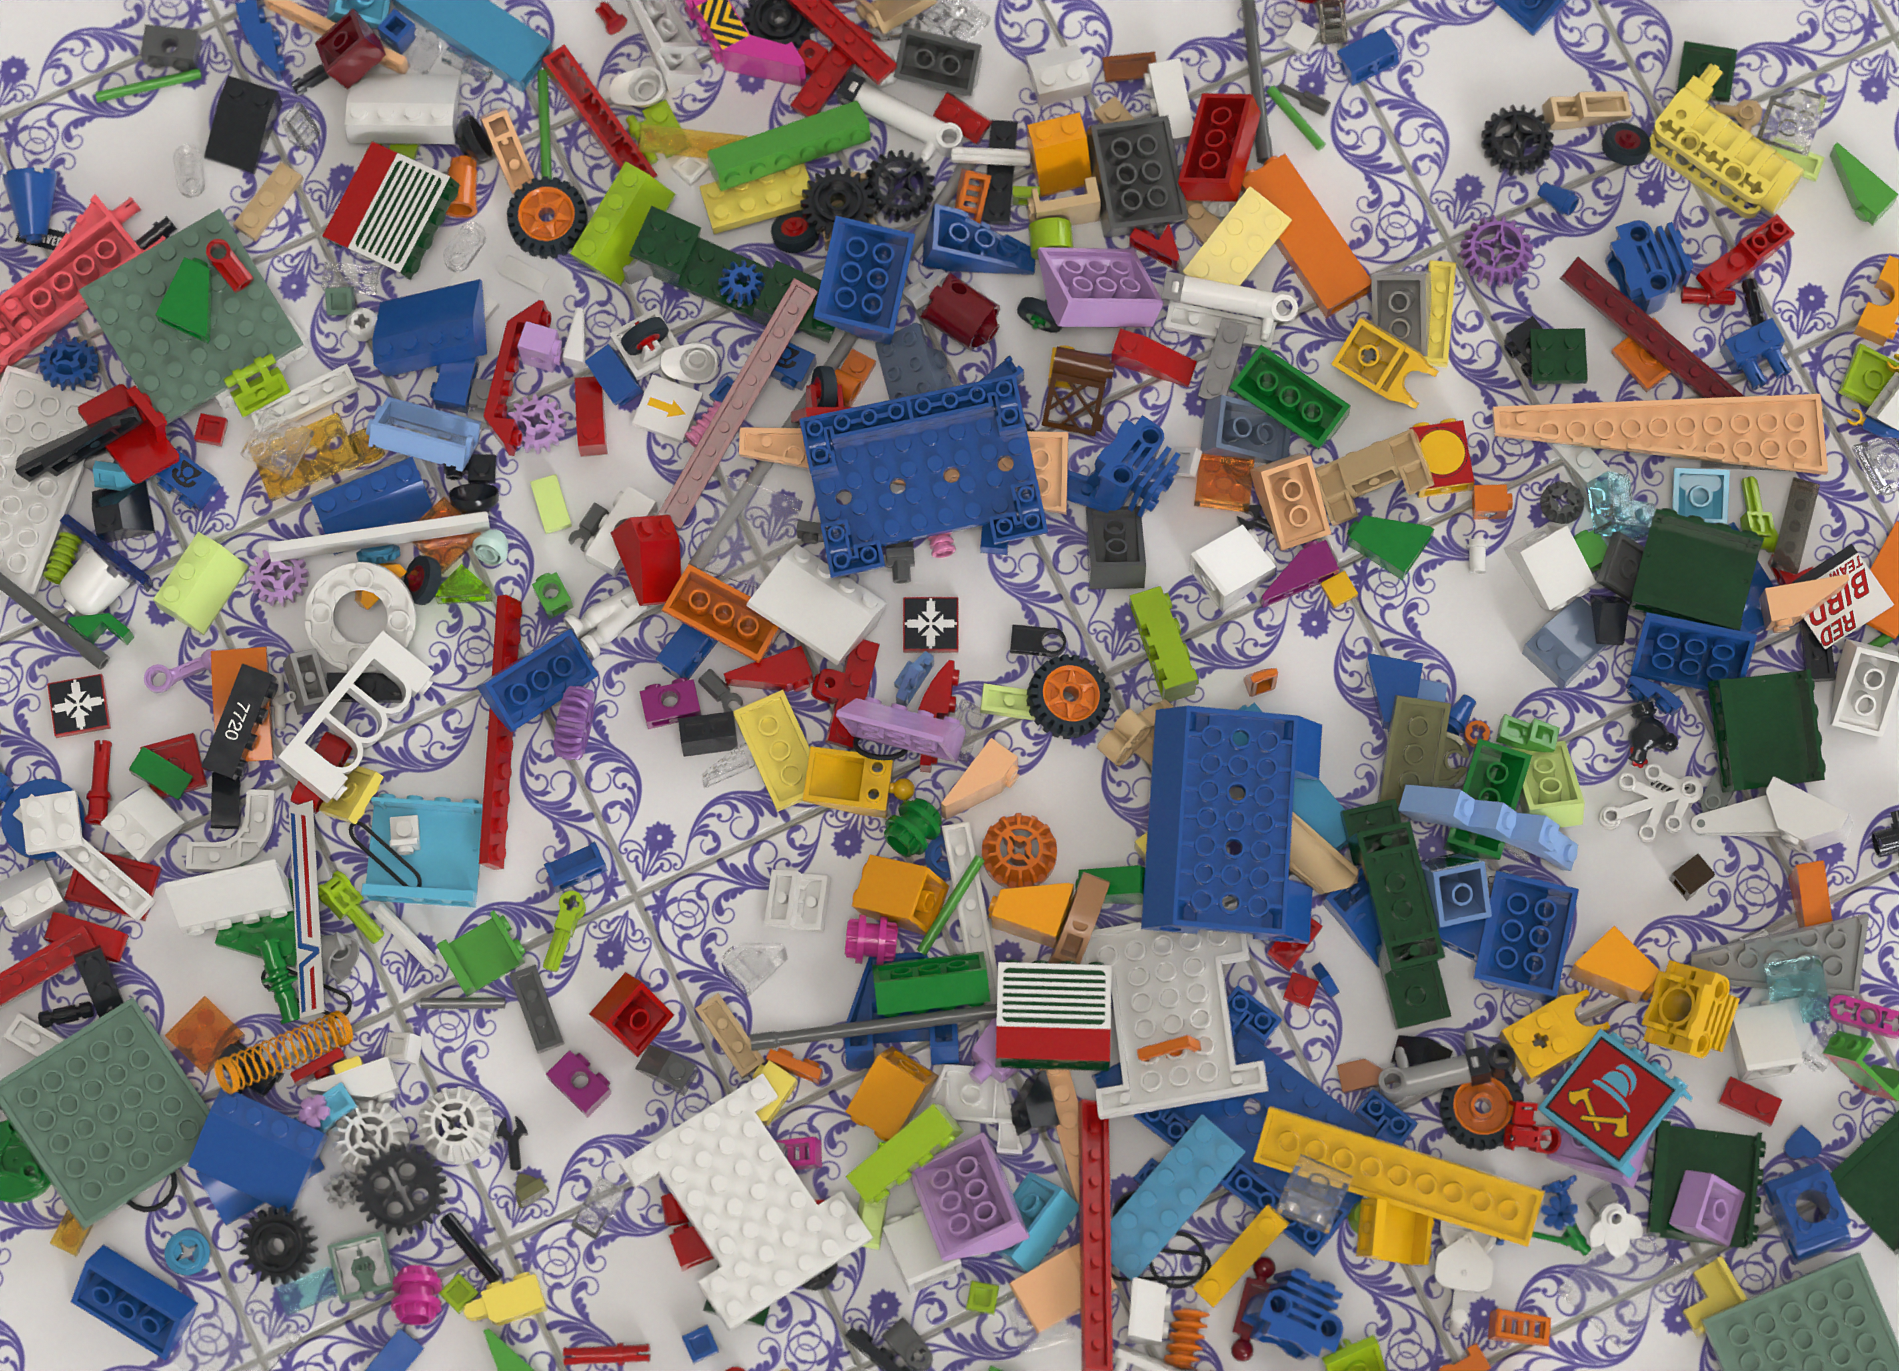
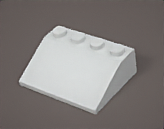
M364 74L359 82L354 83L350 87L347 98L345 130L348 143H371L373 141L375 143L455 144L460 75Z
M796 544L782 557L747 602L746 606L838 665L877 626L887 603L847 576L831 578L827 563Z
M276 859L164 883L165 891L178 926L183 934L188 933L189 936L203 934L205 929L214 927L216 930L228 929L232 927L233 923L242 921L243 924L256 923L260 921L261 917L265 916L280 918L286 916L288 911L294 910L288 878Z

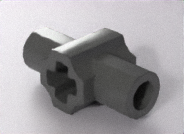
M906 541L886 545L887 568H892L893 583L911 582L910 567L915 566L913 542Z

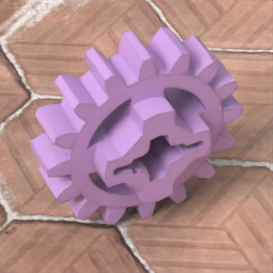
M536 394L533 395L532 401H528L526 397H523L524 404L519 405L515 403L514 408L516 412L508 413L509 419H515L518 428L520 425L523 429H526V436L522 435V443L517 448L524 445L526 453H529L531 448H535L536 454H540L541 448L544 447L547 452H550L551 443L559 445L557 436H565V432L561 428L567 426L566 420L562 419L564 416L563 409L557 410L558 404L556 401L549 404L548 396H544L542 401L538 400ZM548 412L553 416L554 423L547 419Z
M263 550L264 557L262 559L259 557L254 558L257 566L249 567L250 572L254 575L248 577L250 584H255L251 589L254 594L259 593L260 601L263 602L268 598L270 606H273L275 601H279L281 607H283L286 599H289L292 603L295 602L293 597L295 594L303 596L301 586L308 587V582L304 577L309 576L308 570L304 569L306 566L304 559L298 560L299 558L272 562L270 554L266 550ZM283 561L291 563L295 568L284 565ZM277 573H282L280 580H275ZM263 585H265L266 587L271 586L273 589H275V592L267 590L263 587Z

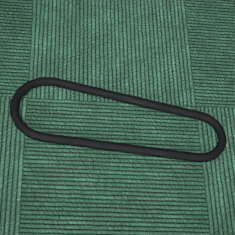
M1164 1248L1161 1251V1253L1194 1255L1201 1257V1253L1197 1251ZM1207 1255V1269L1199 1279H1201L1206 1274V1272L1211 1268V1261ZM1111 1272V1277L1114 1280L1121 1282L1132 1281L1128 1277H1118ZM1195 1276L1160 1277L1165 1281L1192 1280ZM1139 1277L1148 1281H1157L1154 1277Z

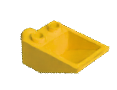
M810 746L803 801L857 815L887 818L890 793L894 794L899 800H908L914 795L915 787L912 781L906 778H901L895 783L892 782L894 760H874L864 757L858 752ZM872 768L882 769V771L874 772ZM872 791L874 795L879 794L876 799H871L868 795Z

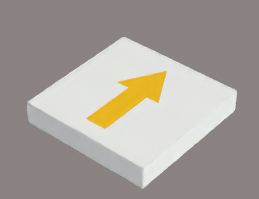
M652 374L632 425L683 444L685 433L690 429L703 398V393Z

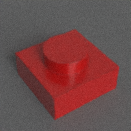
M200 413L194 435L195 442L222 447L228 425L227 418Z
M1292 972L1283 1000L1309 1009L1319 981Z

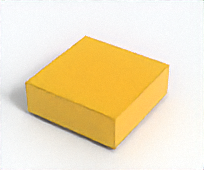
M1345 571L1320 584L1333 609L1358 596V592Z

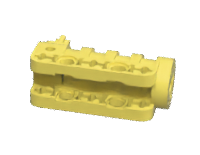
M1709 64L1699 78L1696 76L1691 78L1688 84L1676 94L1657 118L1653 134L1650 137L1651 147L1649 152L1745 219L1754 218L1762 208L1774 214L1794 190L1805 170L1793 161L1786 159L1777 150L1757 139L1755 135L1741 128L1732 119L1721 114L1707 103L1713 93V85L1723 74L1717 65ZM1661 142L1665 147L1662 146L1659 149L1656 147V143ZM1669 150H1673L1671 157L1668 156ZM1680 154L1688 159L1690 163L1680 165L1676 162L1675 156ZM1693 165L1696 166L1693 172H1691L1690 170L1692 169ZM1701 172H1705L1709 175V177L1706 176L1704 179H1702L1700 177ZM1716 180L1717 183H1716L1715 187H1713V186H1712L1713 181ZM1724 184L1734 193L1730 196H1725L1720 192L1719 187ZM1737 196L1741 197L1738 199L1737 203L1734 202ZM1745 203L1753 204V208L1750 207L1748 210L1744 208Z

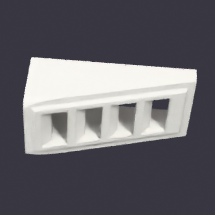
M577 307L562 357L565 366L585 370L586 366L584 362L586 360L585 316L583 308Z

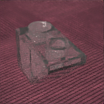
M599 1176L570 1226L596 1240L611 1222L626 1196L624 1189Z

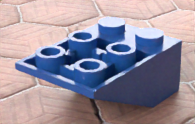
M1360 868L1358 883H1355L1350 888L1331 892L1325 897L1323 906L1379 968L1375 948L1381 945L1382 942L1363 868Z

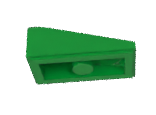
M145 747L141 748L129 768L132 775L178 801L193 779V776Z

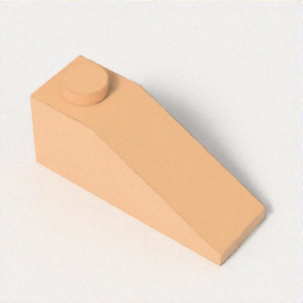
M501 107L480 116L479 119L511 193L514 194L517 189H522V184L525 182L528 184L532 183L531 179L535 177L507 109Z

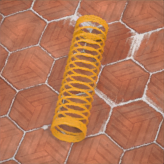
M336 1010L329 1015H324L323 1018H317L315 1022L310 1021L307 1025L302 1024L299 1028L286 1031L277 1037H271L268 1041L265 1040L261 1044L247 1047L245 1051L240 1050L237 1054H231L230 1057H224L215 1062L214 1069L217 1081L225 1092L232 1094L239 1089H243L245 1084L251 1086L253 1081L259 1083L261 1078L267 1079L268 1074L275 1076L276 1071L282 1073L284 1068L290 1070L292 1065L298 1066L299 1061L305 1063L307 1058L313 1060L315 1055L320 1057L322 1052L328 1053L330 1048L334 1050L338 1046L344 1047L350 1044L353 1040L351 1024L344 1013ZM335 1016H337V1018L341 1021L345 1030V1034L340 1023L335 1019ZM323 1021L328 1025L330 1034L336 1043L335 1048L330 1045L329 1038L323 1029ZM336 1024L340 1028L343 1038L340 1036ZM316 1025L321 1029L325 1043L328 1045L327 1051L322 1048V1043L316 1033ZM308 1028L314 1033L315 1041L320 1048V1054H317L314 1050L313 1043L308 1036ZM300 1031L306 1036L309 1048L313 1052L312 1057L307 1055L304 1043L300 1038ZM293 1035L298 1039L300 1048L305 1055L304 1061L299 1058L297 1048L293 1043ZM285 1038L291 1043L293 1053L297 1058L296 1064L292 1062L290 1053L285 1046ZM277 1041L283 1046L284 1053L289 1061V1067L284 1065L283 1058L277 1048ZM269 1045L276 1051L277 1058L282 1065L281 1070L276 1068ZM262 1048L268 1053L270 1063L274 1068L273 1074L268 1071L267 1064L262 1056ZM254 1051L260 1056L261 1063L266 1071L265 1077L261 1075L258 1064L254 1059ZM246 1054L252 1059L253 1066L258 1074V1080H255L246 1061ZM233 1056H237L236 1062L231 1059ZM238 1057L245 1064L246 1071L250 1077V1083H247L244 1079L242 1070L239 1067ZM223 1064L230 1073L233 1088L230 1087L224 1077ZM240 1078L242 1079V1082H243V1086H242V1087H240Z

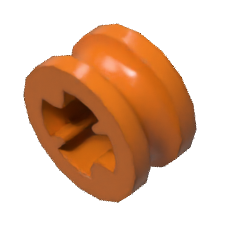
M1478 720L1470 722L1464 732L1466 743L1474 748L1478 740L1477 737L1475 739L1471 737L1473 728H1477V731L1481 729L1484 732L1481 736L1483 740L1488 741L1490 736L1488 725Z

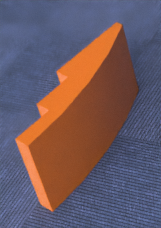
M1898 521L1894 524L1870 568L1894 605L1866 623L1893 639H1896L1899 634Z
M267 646L211 651L215 731L242 663L269 673ZM270 698L265 708L268 709L267 718L263 725L259 724L255 734L258 735L256 746L253 751H248L245 761L274 759Z

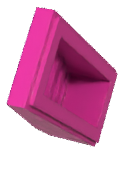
M805 1137L775 1141L785 1144L788 1162L794 1170L822 1168V1143L818 1138ZM799 1147V1160H796L795 1148ZM807 1147H809V1159H807Z

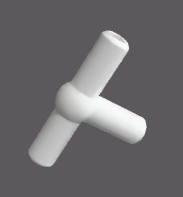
M277 673L274 676L277 678L278 690L271 702L274 706L275 728L284 729L286 727L285 706L296 700V694L293 691L284 693V675Z

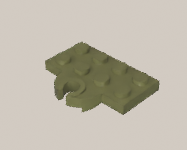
M1395 695L1377 803L1396 799L1399 809L1405 785L1450 786L1459 782L1460 778L1466 773L1468 768L1459 765L1451 768L1448 765V757L1452 753H1458L1461 757L1469 758V751L1465 742L1458 735L1447 732L1451 709L1450 703Z

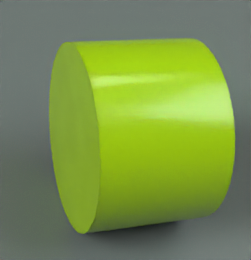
M1058 217L1036 220L1028 226L1031 257L1039 260V247L1074 248L1072 225L1068 219Z

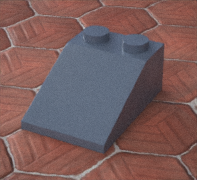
M1219 395L1206 401L1200 450L1202 454L1221 459L1268 464L1288 457L1291 430L1248 401Z
M1577 597L1525 644L1522 654L1562 691L1608 645L1596 644L1592 608L1581 597Z

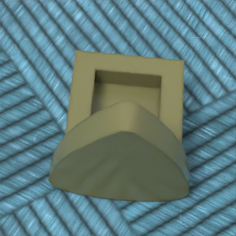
M518 1174L515 1191L519 1208L523 1209L549 1193V1188L544 1184L541 1177L536 1179L527 1174Z

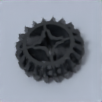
M1513 104L1508 112L1502 107L1499 115L1493 113L1490 118L1491 121L1485 122L1484 128L1486 130L1481 133V138L1484 139L1481 142V148L1487 149L1484 152L1485 158H1492L1490 161L1491 167L1497 164L1500 165V173L1506 168L1509 169V175L1512 176L1514 171L1518 170L1522 177L1525 174V169L1532 174L1535 172V166L1543 167L1544 160L1550 158L1549 151L1554 146L1553 142H1551L1554 134L1549 132L1550 123H1543L1545 118L1543 114L1535 116V108L1531 109L1530 112H1526L1525 105H1522L1520 110H1516ZM1511 125L1509 132L1502 133V136L1496 137L1500 129ZM1522 125L1528 127L1531 130L1524 129ZM1514 134H1516V138H1518V141L1521 142L1520 148L1519 144L1517 143V140L1513 139ZM1539 144L1533 153L1524 156L1525 149ZM1504 151H1509V152H1511V153L1513 154V156H1511V155L1505 153Z
M903 149L899 150L897 157L892 150L887 153V157L880 154L878 162L873 160L870 163L871 169H867L865 172L867 178H869L865 179L869 181L868 188L874 191V196L871 199H874L875 204L878 206L875 214H879L881 210L886 212L884 215L885 220H888L890 215H894L896 223L899 222L902 215L904 220L908 222L911 219V214L918 218L921 214L920 210L925 212L928 209L927 203L933 201L934 197L930 193H933L936 187L929 183L933 182L935 178L933 175H926L931 168L930 166L921 167L923 158H919L917 162L914 161L913 152H910L908 157H904ZM899 167L906 169L904 173H896L888 169ZM913 175L919 184V195L915 193L916 189L912 187L910 182ZM879 176L884 180L883 183L888 189L885 197L879 188ZM904 179H906L903 184L904 186L901 187L899 190L897 189L892 194L893 190L895 189V185L899 184V182L901 183ZM902 199L905 202L909 201L910 204L899 205L892 203V201Z

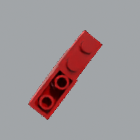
M1776 214L1741 239L1736 247L1699 272L1695 279L1714 298L1725 289L1732 288L1788 242L1795 233Z
M949 660L939 670L926 690L918 710L934 714L933 718L944 720V717H949L950 712L955 713L956 696H952L953 686H958L960 670L955 669L954 660ZM921 754L920 772L931 773L932 764L937 765L938 758Z

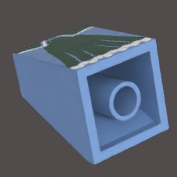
M1460 853L1420 860L1438 927L1492 917L1484 861Z

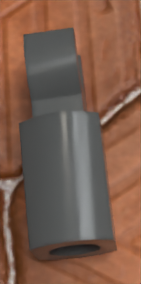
M593 503L579 524V530H575L570 534L569 544L572 545L576 539L582 538L584 542L580 548L581 551L585 552L584 549L589 538L596 534L602 518L605 514H609V512L599 504Z
M712 669L707 670L699 678L698 683L717 702H722L724 712L732 711L728 707L731 701H736L740 706L743 705L742 698L736 693H730V688Z

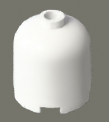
M90 547L60 583L61 595L66 600L63 606L73 615H76L78 612L84 616L101 614L130 585L122 574L112 565L109 566L101 559L102 557Z

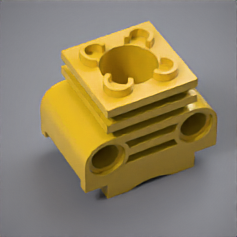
M1669 960L1666 971L1658 972L1653 996L1642 1021V1025L1647 1027L1643 1041L1697 1058L1706 1057L1710 1049L1723 1053L1740 999L1729 994L1730 983L1725 976Z

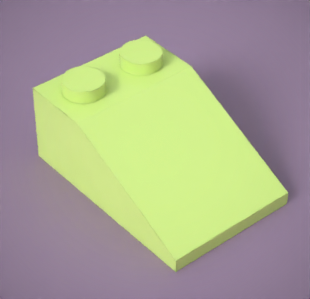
M1566 741L1557 742L1553 753L1511 748L1532 755L1519 797L1522 813L1545 815L1560 826L1559 828L1583 825L1585 802Z

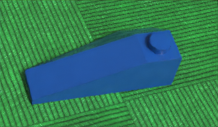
M934 204L923 242L922 266L953 272L1033 275L1035 273V259L1031 257L1030 246L1008 234L1003 236L991 230V225L985 222L980 224L967 217L968 213L961 209Z

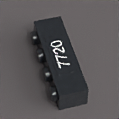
M242 663L201 766L205 771L237 782L239 776L243 777L248 765V761H245L248 751L254 750L258 740V735H255L259 724H264L268 715V709L265 708L269 698L274 699L278 690L277 678L274 675Z

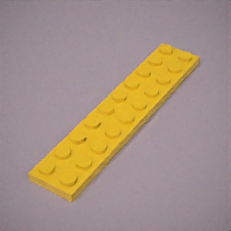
M1272 1106L1268 1109L1253 1161L1365 1197L1387 1200L1388 1204L1529 1247L1545 1193L1541 1189Z

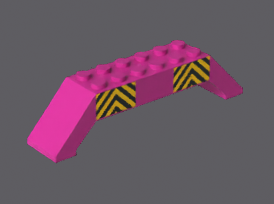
M683 0L686 5L684 10L690 21H696L698 25L696 29L703 42L708 41L711 47L709 51L716 64L721 63L725 71L799 87L806 84L805 63L792 42L785 45L750 35L730 0Z

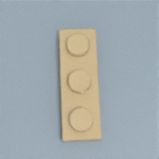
M280 162L233 223L234 228L256 242L304 180L303 176Z
M719 993L695 1008V1011L742 1079L757 1070L761 1064H766L758 1050H751L750 1038Z

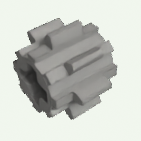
M345 1172L341 1173L340 1178L335 1179L333 1176H330L331 1184L324 1187L326 1192L331 1193L327 1201L330 1204L338 1202L340 1209L348 1202L354 1205L353 1197L361 1193L354 1188V1185L357 1183L356 1178L353 1177L347 1180ZM342 1185H345L348 1191L343 1192L342 1196H340L336 1189L339 1190L342 1188Z

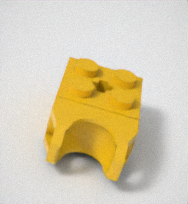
M1364 317L1359 318L1331 364L1388 400L1405 403L1414 409L1417 408L1419 402L1414 400L1411 394L1407 392L1405 388L1406 376L1411 371L1428 373L1434 377L1439 373L1437 369L1429 365L1419 351ZM1373 348L1376 351L1375 355H1377V358L1368 362L1365 359L1367 355L1364 354L1365 349L1371 350Z
M1587 989L1577 994L1560 996L1501 1030L1499 1039L1502 1043H1506L1514 1049L1516 1067L1527 1085L1580 1055L1600 1029L1607 1032L1611 1028L1608 1022L1601 1025L1584 1026L1577 1021L1575 1009L1582 1001L1589 997L1590 993ZM1535 1039L1542 1040L1545 1043L1543 1049L1540 1045L1536 1047L1533 1045Z

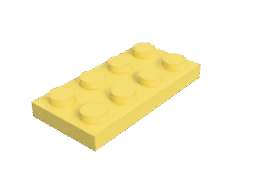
M802 163L720 191L716 182L699 186L713 234L804 209L801 208V200L805 199L802 197V190H809L807 181L810 179L805 164Z
M1250 186L1182 272L1191 277L1241 286L1292 222V219Z
M778 691L733 711L737 725L776 811L779 812L802 802L810 748L784 691Z

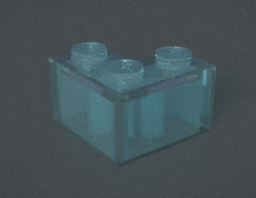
M1607 471L1587 483L1594 534L1611 537L1612 532L1620 531L1635 541L1648 535L1655 513L1654 503L1633 500L1629 474Z
M1820 955L1763 964L1770 1002L1798 998L1799 1011L1803 1023L1831 1019L1824 969Z

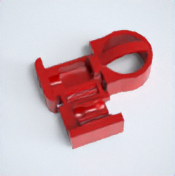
M1509 1100L1508 1105L1513 1106L1512 1123L1514 1125L1507 1124L1505 1127L1504 1148L1514 1151L1515 1147H1529V1151L1545 1154L1556 1152L1561 1145V1134L1555 1127L1545 1124L1536 1125V1121L1533 1118L1534 1111L1538 1109V1103ZM1521 1107H1532V1109H1521ZM1545 1130H1549L1551 1136L1542 1135ZM1540 1141H1550V1144L1543 1149Z

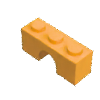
M1890 255L1874 287L1885 292L1890 299V303L1885 306H1878L1868 301L1853 333L1882 347L1887 338L1893 340L1899 325L1895 324L1899 315V259Z

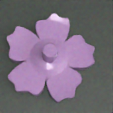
M317 1094L314 1098H305L300 1104L303 1109L299 1111L298 1120L314 1129L320 1127V1119L325 1120L327 1116H330V1108L325 1106V1097Z

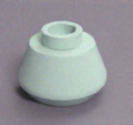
M487 530L475 538L472 543L475 555L484 563L497 565L505 562L507 559L508 540L504 533L499 530Z

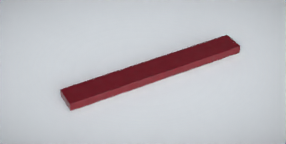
M1577 257L1559 278L1701 398L1745 397L1580 257Z

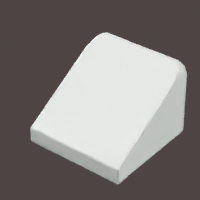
M388 1032L384 1057H388L392 1062L418 1064L422 1037L413 1033Z

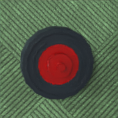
M803 210L778 216L772 223V239L775 246L781 251L787 253L803 252L814 246L818 241L819 234H815L816 225L813 227L807 226L809 218L802 217Z

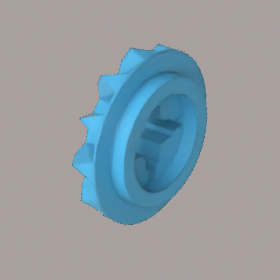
M393 544L361 549L356 553L358 562H369L377 565L381 563L386 564V562L394 561L400 556V547Z
M183 1230L174 1234L169 1239L164 1254L166 1263L171 1270L179 1275L191 1276L201 1272L205 1265L209 1263L211 1250L207 1239L202 1234L193 1230ZM181 1244L189 1249L195 1248V1251L192 1253L194 1262L188 1258L180 1259L184 1254Z

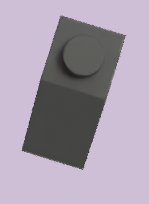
M650 1044L635 1068L637 1071L685 1096L698 1074L696 1065L670 1051Z

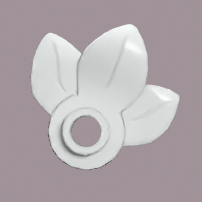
M1615 1202L1605 1204L1599 1212V1220L1590 1228V1246L1597 1247L1605 1244L1606 1249L1611 1255L1620 1258L1628 1250L1630 1239L1642 1237L1643 1228L1637 1216L1627 1213L1621 1204ZM1617 1214L1616 1219L1611 1221L1612 1216Z

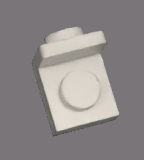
M418 815L390 817V847L399 855H411L414 853V850H421Z

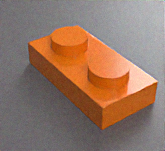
M778 1048L777 1051L769 1050L766 1062L770 1060L790 1074L815 1084H820L823 1070L819 1068V1063L804 1058L803 1061L793 1058L794 1054L783 1048Z

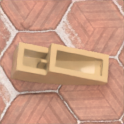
M1627 91L1579 92L1576 96L1550 97L1542 105L1545 123H1550V130L1595 126L1632 117Z

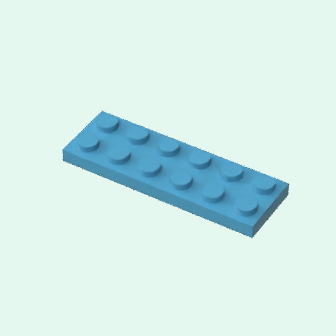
M1202 1114L1112 1218L1111 1263L1130 1280L1139 1278L1246 1151Z

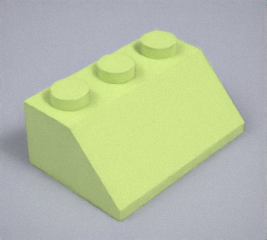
M197 532L153 598V601L159 610L200 634L205 635L249 567L222 545Z

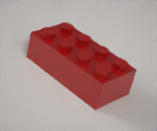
M1202 93L1178 179L1179 186L1186 200L1238 202L1261 115L1253 94Z

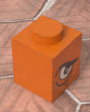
M1507 484L1474 485L1472 490L1473 520L1506 519L1508 510L1513 508L1512 493H1507Z

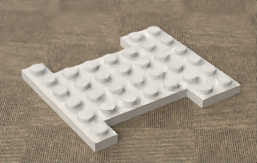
M1238 905L1228 906L1224 908L1227 910H1235ZM1141 922L1093 930L1080 964L1088 965L1091 962H1102L1104 965H1111V991L1123 1085L1095 1089L1100 1120L1268 1091L1263 1061L1236 1065L1224 979V964L1250 960L1247 934L1199 930L1197 934L1141 929ZM1185 1035L1199 1040L1201 1044V1051L1193 1052L1186 1048L1180 1056L1175 1057L1168 1053L1151 1058L1149 1061H1141L1138 1059L1137 1049Z
M763 1073L619 1164L634 1189L659 1174L710 1250L720 1268L698 1281V1285L728 1331L736 1328L873 1239L842 1191L821 1204H816L756 1114V1112L778 1099V1095Z

